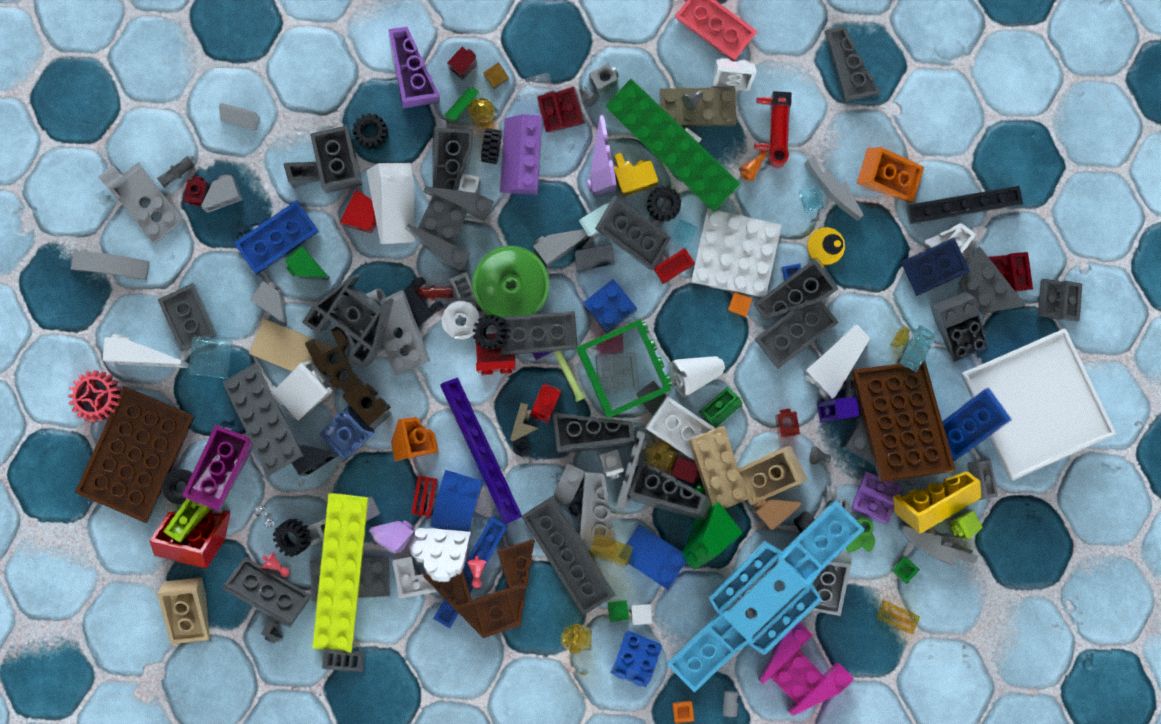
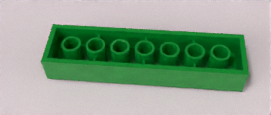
M630 78L605 106L713 212L718 210L742 185L633 79Z

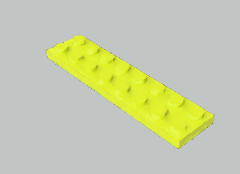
M335 493L328 494L312 646L314 649L343 650L350 653L353 650L369 497Z

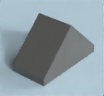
M290 162L283 164L288 182L293 188L320 181L316 162Z

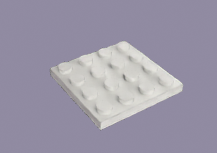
M707 209L691 283L758 298L764 297L768 291L782 225L717 210L713 212L711 209Z

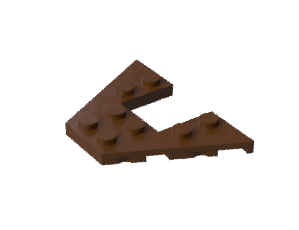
M535 539L497 550L508 588L471 599L463 570L461 574L457 573L449 581L439 582L433 580L427 573L423 574V577L482 638L518 627L521 624V614L525 602L524 597L528 585Z

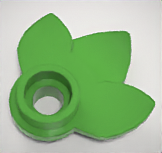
M859 518L856 521L860 525L864 523L866 530L846 547L847 552L856 551L860 547L870 552L875 545V538L872 534L874 529L872 521L868 518Z

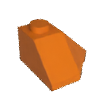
M417 417L398 420L391 441L395 461L439 452L435 433L420 424L421 421Z

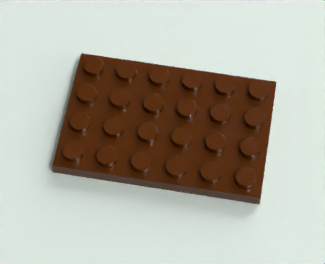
M925 360L854 369L851 372L880 483L955 471Z
M123 386L119 394L120 398L116 401L119 405H114L115 412H111L75 493L139 521L148 523L162 492L163 480L171 472L195 416Z

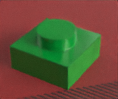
M903 556L891 571L905 584H908L920 569L907 557Z
M627 600L607 602L610 622L629 620Z

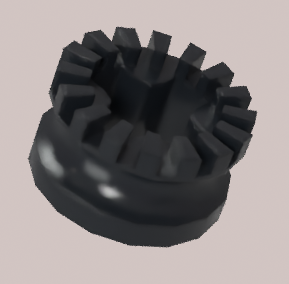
M518 439L514 442L513 450L518 456H525L530 452V444L525 439ZM521 442H524V446L527 447V450H523L522 453H519V449H517L516 446L520 445Z

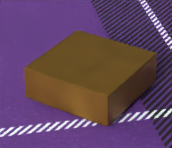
M499 62L483 72V75L493 89L509 80V76Z

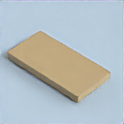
M264 319L249 354L293 371L302 362L308 360L313 362L305 345V342L313 338ZM318 340L315 341L322 354L335 348Z

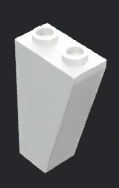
M858 324L855 325L804 371L806 374L805 379L811 385L815 384L819 388L818 393L824 399H833L870 340V337Z

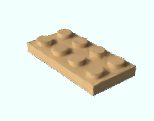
M725 426L688 439L706 496L712 502L711 506L720 502L723 508L726 509L748 500Z

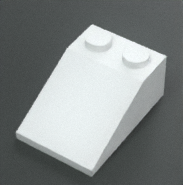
M728 58L716 60L712 87H735L736 90L750 91L757 72L754 63H749L747 60L735 62Z

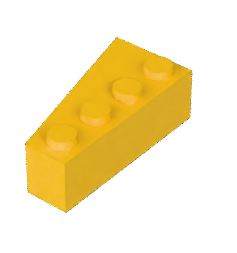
M966 471L946 478L940 484L931 483L925 489L919 491L913 489L909 491V494L902 497L900 494L893 496L895 514L921 534L981 499V482Z

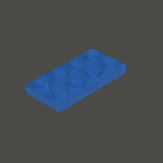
M296 200L234 244L253 272L258 275L319 233V230Z
M989 387L942 421L953 462L1012 420Z

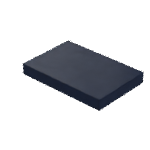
M954 237L901 261L916 296L970 272Z

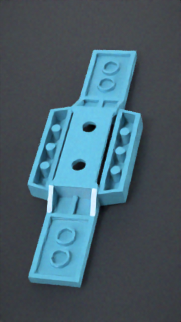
M835 500L783 551L764 541L709 594V599L718 614L667 662V665L695 693L736 652L747 644L765 655L822 601L812 582L865 529ZM778 560V564L772 570H770L745 596H743L729 611H725L775 561ZM781 580L785 583L783 591H776L774 589L776 581ZM748 608H754L757 611V615L755 618L749 619L746 617L745 611Z

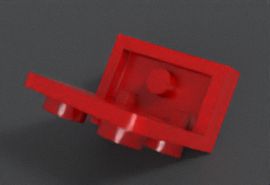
M497 333L486 334V336L492 340L496 337ZM476 344V371L481 373V375H493V372L500 371V374H510L512 370H516L515 355L501 356V349L497 348L498 350H488Z

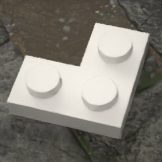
M413 557L392 560L399 599L437 592L423 577V574H415Z

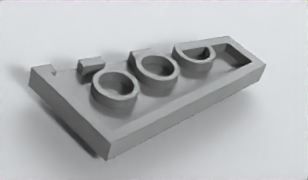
M637 432L636 441L616 507L623 510L625 506H629L631 497L628 493L635 478L633 476L635 468L638 469L642 459L639 458L640 451H645L648 441L644 439L645 433Z

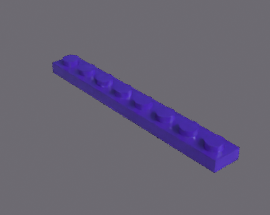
M458 377L440 384V387L504 525L521 518L522 514Z

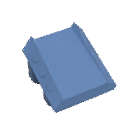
M348 405L343 411L337 413L335 419L329 425L324 427L320 436L344 461H347L375 431Z

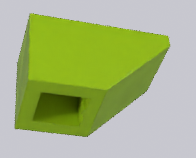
M968 510L948 521L950 524L949 530L952 535L961 539H968L983 528L974 510Z

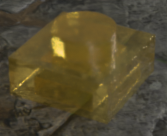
M905 326L901 327L890 345L895 348L901 345L905 346L910 338L908 335L910 329Z

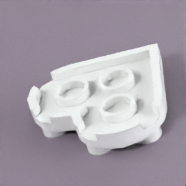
M419 528L415 531V535L412 536L409 542L410 553L416 558L417 562L424 564L425 571L431 576V579L439 582L449 581L457 573L461 574L464 568L471 540V532Z

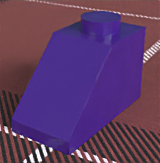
M856 397L835 399L817 404L820 423L859 416V405Z

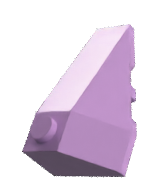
M604 115L599 118L590 180H587L588 190L593 192V196L616 193V179L613 161L611 160L610 146L607 144L608 136Z
M406 520L403 522L387 523L369 529L375 541L393 553L404 551L415 534V530L412 529L414 525Z

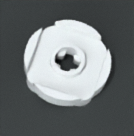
M456 301L449 304L444 310L442 326L451 337L459 340L467 339L475 334L472 331L477 328L474 324L479 323L477 319L480 318V315L471 303ZM458 315L466 317L467 320L464 321V325L456 323L455 320L458 319Z

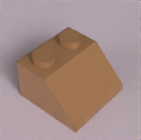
M764 499L754 506L755 510L752 513L766 530L772 531L797 510L801 503Z

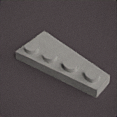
M585 472L579 537L587 550L617 552L604 473Z

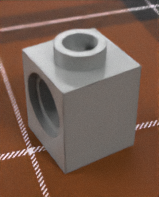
M609 63L589 73V80L598 94L618 84L619 74L616 68H612ZM602 75H608L610 79L608 81H602L600 77Z

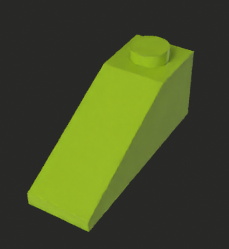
M186 499L164 530V533L181 543L209 513L211 508Z

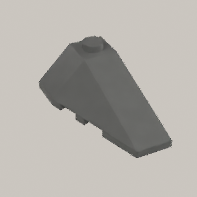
M433 126L432 187L457 190L468 157L472 151L473 129Z
M816 257L753 305L764 319H768L823 301L837 291L838 287L829 272Z

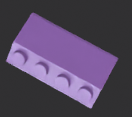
M522 114L504 119L500 193L538 195L542 115Z

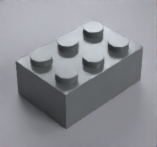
M348 125L310 133L320 182L325 193L363 185L352 134Z

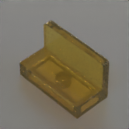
M596 534L589 553L592 557L625 568L633 547Z

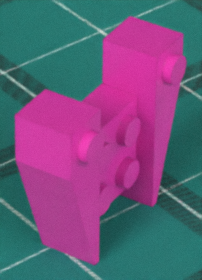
M801 622L775 645L758 678L764 684L771 677L792 699L794 704L787 710L792 716L841 693L854 680L846 669L837 662L823 675L804 656L799 649L813 635Z

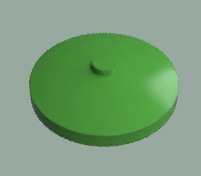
M502 246L490 251L478 263L473 276V293L481 309L488 315L500 317L532 315L542 308L547 299L549 275L541 259L532 251L519 246Z

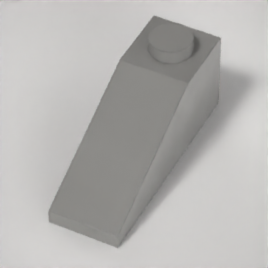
M584 229L552 234L545 238L542 236L534 242L533 249L545 266L549 267L589 238Z

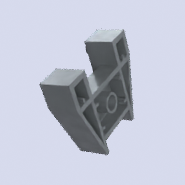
M425 186L423 193L432 196L418 228L408 224L406 230L442 264L461 272L470 253L453 245L463 221L467 213L485 221L494 201L478 193Z
M357 274L349 277L312 306L302 323L318 334L326 330L329 324L333 322L358 341L348 357L364 368L374 361L382 348L394 300L392 298L388 299L381 306L354 287L361 276Z

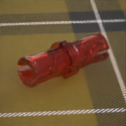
M431 285V287H420L416 290L422 299L453 298V286L436 287V285Z

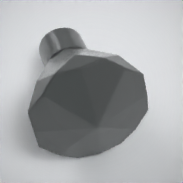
M585 87L579 90L583 95L586 108L592 107L598 102L600 98L598 93L588 91Z
M698 91L695 94L683 95L682 102L688 110L694 111L703 94Z
M818 447L811 449L809 455L810 464L815 465L823 461L830 462V454L823 453Z

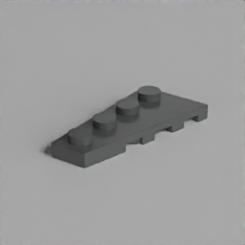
M841 26L827 29L824 33L844 103L880 95L879 88H876L872 81V75L870 72H867L863 64L864 61L856 52V46L846 28Z

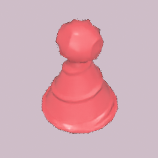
M274 552L269 557L265 555L262 557L265 560L262 568L280 571L281 577L289 576L290 569L288 567L282 568Z
M478 556L475 557V560L467 562L474 577L471 582L474 588L481 587L482 581L479 577L487 563L484 560H479Z

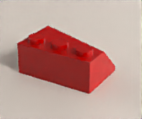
M230 510L214 514L212 511H209L181 543L164 533V530L177 513L168 512L149 540L154 556L207 569L225 541Z

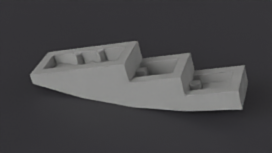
M814 156L806 160L804 163L806 168L825 194L855 220L861 219L864 214L846 182L838 185L830 169L822 172Z

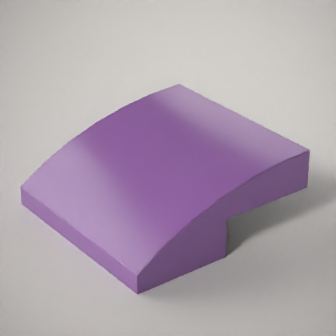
M865 472L851 510L887 525L894 508L893 496L900 494L902 486L891 481L880 483L878 476Z

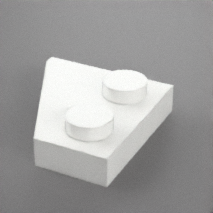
M960 223L927 239L923 244L931 248L954 237L961 253H963L976 234Z

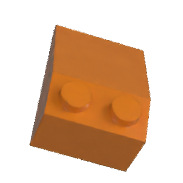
M882 147L867 148L856 184L881 194L914 203L924 167Z

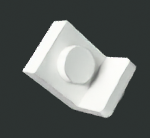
M618 450L599 455L606 477L610 476L611 480L622 477L621 473L625 471Z

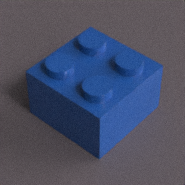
M614 279L583 302L585 309L606 334L613 331L637 311V307Z

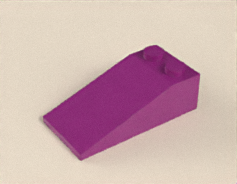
M215 425L182 497L219 511L254 447L250 438Z

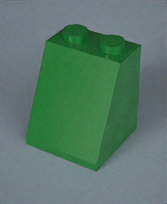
M720 502L711 506L706 521L695 519L682 555L693 570L715 558L742 534V531Z

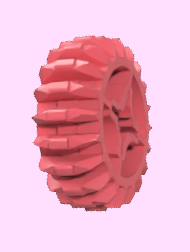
M94 370L93 373L87 371L85 376L80 374V381H73L76 386L69 387L73 394H68L67 396L73 398V400L68 404L75 405L72 411L78 412L77 417H83L84 421L91 420V422H97V419L104 421L105 417H110V411L115 412L114 405H119L116 402L120 398L117 392H120L121 388L115 387L118 382L116 380L112 381L113 376H106V372L103 371L100 374L97 370ZM95 381H101L107 390H99ZM85 387H86V388H87V391H86V393H85L84 395H82V393H83V391H84V389H85ZM94 393L98 394L97 397H95L96 400L90 399L93 398L92 396L94 395ZM108 397L106 404L103 405L104 399ZM83 403H91L95 412L87 410Z

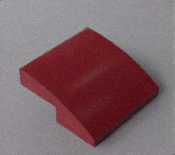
M574 86L558 92L552 91L537 96L547 133L585 123L578 94Z
M1028 252L988 257L1015 292L1033 290Z

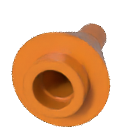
M761 151L756 158L740 167V176L746 181H754L762 164L761 162L768 153Z

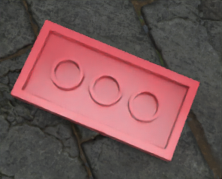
M687 0L675 15L676 20L732 61H736L757 34V30L716 0Z

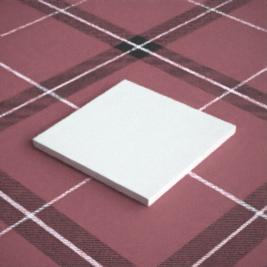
M1066 328L961 373L971 398H974L989 387L1012 419L990 436L1010 481H1014L1116 435Z

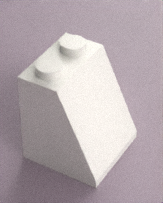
M308 360L299 364L272 393L275 395V400L288 409L287 413L289 416L299 421L308 415L336 388L316 368L315 364Z

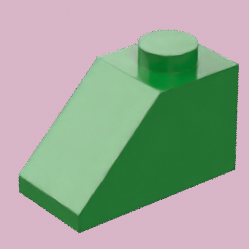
M300 247L285 260L288 265L286 269L292 276L297 275L301 279L328 280L330 278L303 247Z

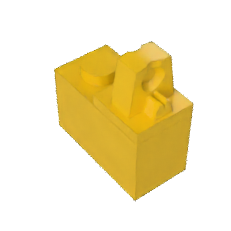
M622 153L614 155L616 165L613 166L615 179L622 198L658 185L659 181L651 160L647 162L646 160H641L633 166L629 161H624Z

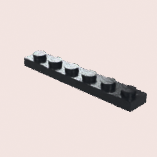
M1020 186L909 204L906 207L910 224L1021 206L1023 200Z

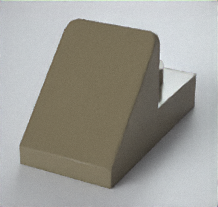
M524 403L520 404L510 438L513 442L538 430L537 427L524 424L525 421L529 420L531 410L528 409L529 405Z

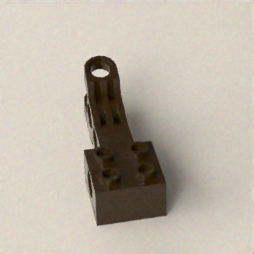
M337 326L331 329L338 346L323 354L319 351L314 338L305 342L316 368L324 375L328 374L332 378L329 382L337 389L341 388L344 391L343 398L369 427L376 429L392 414L389 411L390 405L381 397L377 398L378 392L368 383L365 385L352 371L344 352L350 342L341 328ZM339 355L338 363L332 364V356ZM346 371L348 378L345 381H340V374ZM372 401V406L367 408V403Z

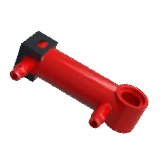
M773 91L771 97L756 98V103L770 105L771 122L770 143H755L754 149L769 151L768 163L770 166L781 168L789 158V119L792 92ZM774 154H781L783 160H776Z

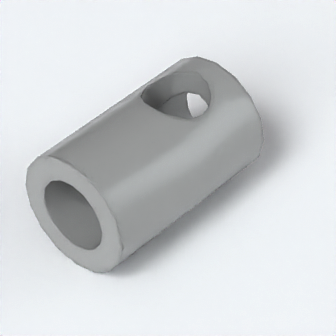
M724 691L723 716L737 717V697L739 692Z

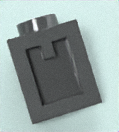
M270 616L261 634L265 636V640L271 643L280 642L283 636L274 633V630L277 631L281 623Z

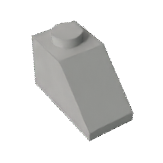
M222 175L218 177V180L213 181L201 205L202 209L208 213L242 201L236 179L232 175Z
M263 281L250 300L285 324L287 318L283 294L278 291L280 288L271 281L269 284Z
M567 464L553 495L557 502L570 507L585 471Z

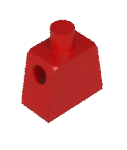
M355 190L340 223L345 227L373 233L377 223L372 200L360 191Z
M544 383L532 408L531 417L549 424L563 390Z

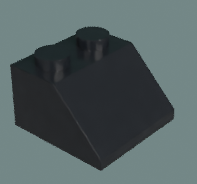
M299 444L304 456L293 461L291 464L299 476H308L339 455L334 451L306 445L300 446Z

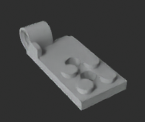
M139 163L135 164L124 174L113 164L99 175L100 180L122 203L154 244L185 221ZM149 198L151 201L150 205L146 208L142 207L143 199ZM161 213L162 219L159 222H154V214Z
M379 288L365 294L380 306L388 299L392 298L394 300L383 345L395 376L430 362L404 290L388 297ZM399 327L403 331L401 338L396 336V330ZM405 345H407L410 350L407 356H405L402 351Z

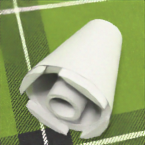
M717 356L676 359L669 364L671 380L675 379L677 385L674 388L681 397L692 394L723 374L725 369L723 360Z

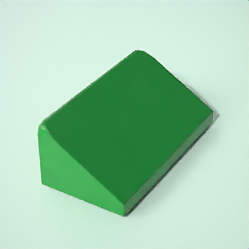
M727 386L699 412L711 426L717 428L743 403Z

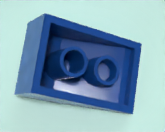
M445 470L430 526L444 530L469 532L484 481Z
M640 524L618 556L667 590L686 563V559L682 555L683 552Z

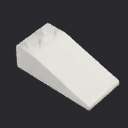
M378 163L366 171L380 244L415 242V237L406 230L408 224L414 226V179L411 164Z
M112 334V337L104 338L103 361L116 365L191 368V364L130 341V338L124 337V335Z

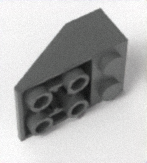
M964 291L930 305L935 323L953 362L989 348L975 297Z

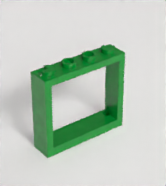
M640 319L576 347V351L607 419L671 391L670 386L673 385L669 375L665 376L663 372L665 366L661 357L657 358L655 350H657L653 339L649 340L647 333L649 329L645 321L641 322ZM637 327L663 388L612 410L586 349Z

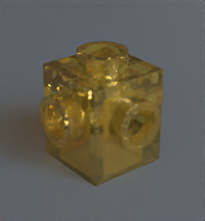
M660 441V443L649 446L646 452V456H648L646 462L659 470L669 471L673 467L678 451L671 449V445Z
M571 624L570 627H564V633L561 634V643L564 648L569 650L570 653H581V650H591L592 630L588 627H582L581 624Z

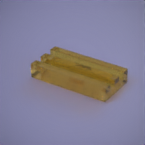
M883 600L882 606L878 610L879 613L875 618L913 635L920 616ZM886 606H888L892 609H895L903 614H906L914 618V621L912 622L908 619H905L897 614H894L886 610L885 608ZM883 613H885L893 618H896L904 623L911 625V628H906L898 623H895L887 618L882 617Z

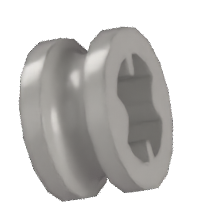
M826 485L824 501L828 502L830 500L833 503L837 498V487L833 486L831 488L829 485Z

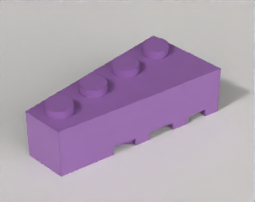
M408 27L389 29V42L402 109L439 103L440 95L438 90L435 88Z

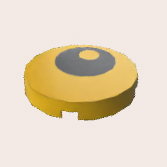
M829 227L820 228L814 231L808 238L806 245L808 255L812 260L817 257L823 266L834 264L844 254L845 241L842 235L835 229Z

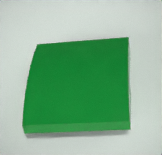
M468 87L444 115L445 120L453 124L476 99L479 91L474 87L472 89Z

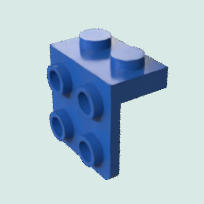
M627 631L610 673L619 679L629 680L637 686L647 687L652 679L662 645Z

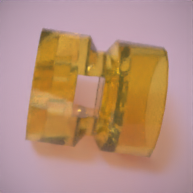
M478 98L471 103L469 112L473 124L480 129L492 126L495 121L492 103L485 98Z

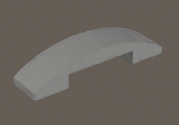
M74 251L71 270L147 280L150 262L112 254Z

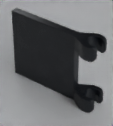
M417 277L404 289L418 328L444 308L441 301L434 302L428 307L416 290L426 283L423 277ZM399 327L398 329H399V331H400V332L402 333V335H403V331H402V329Z

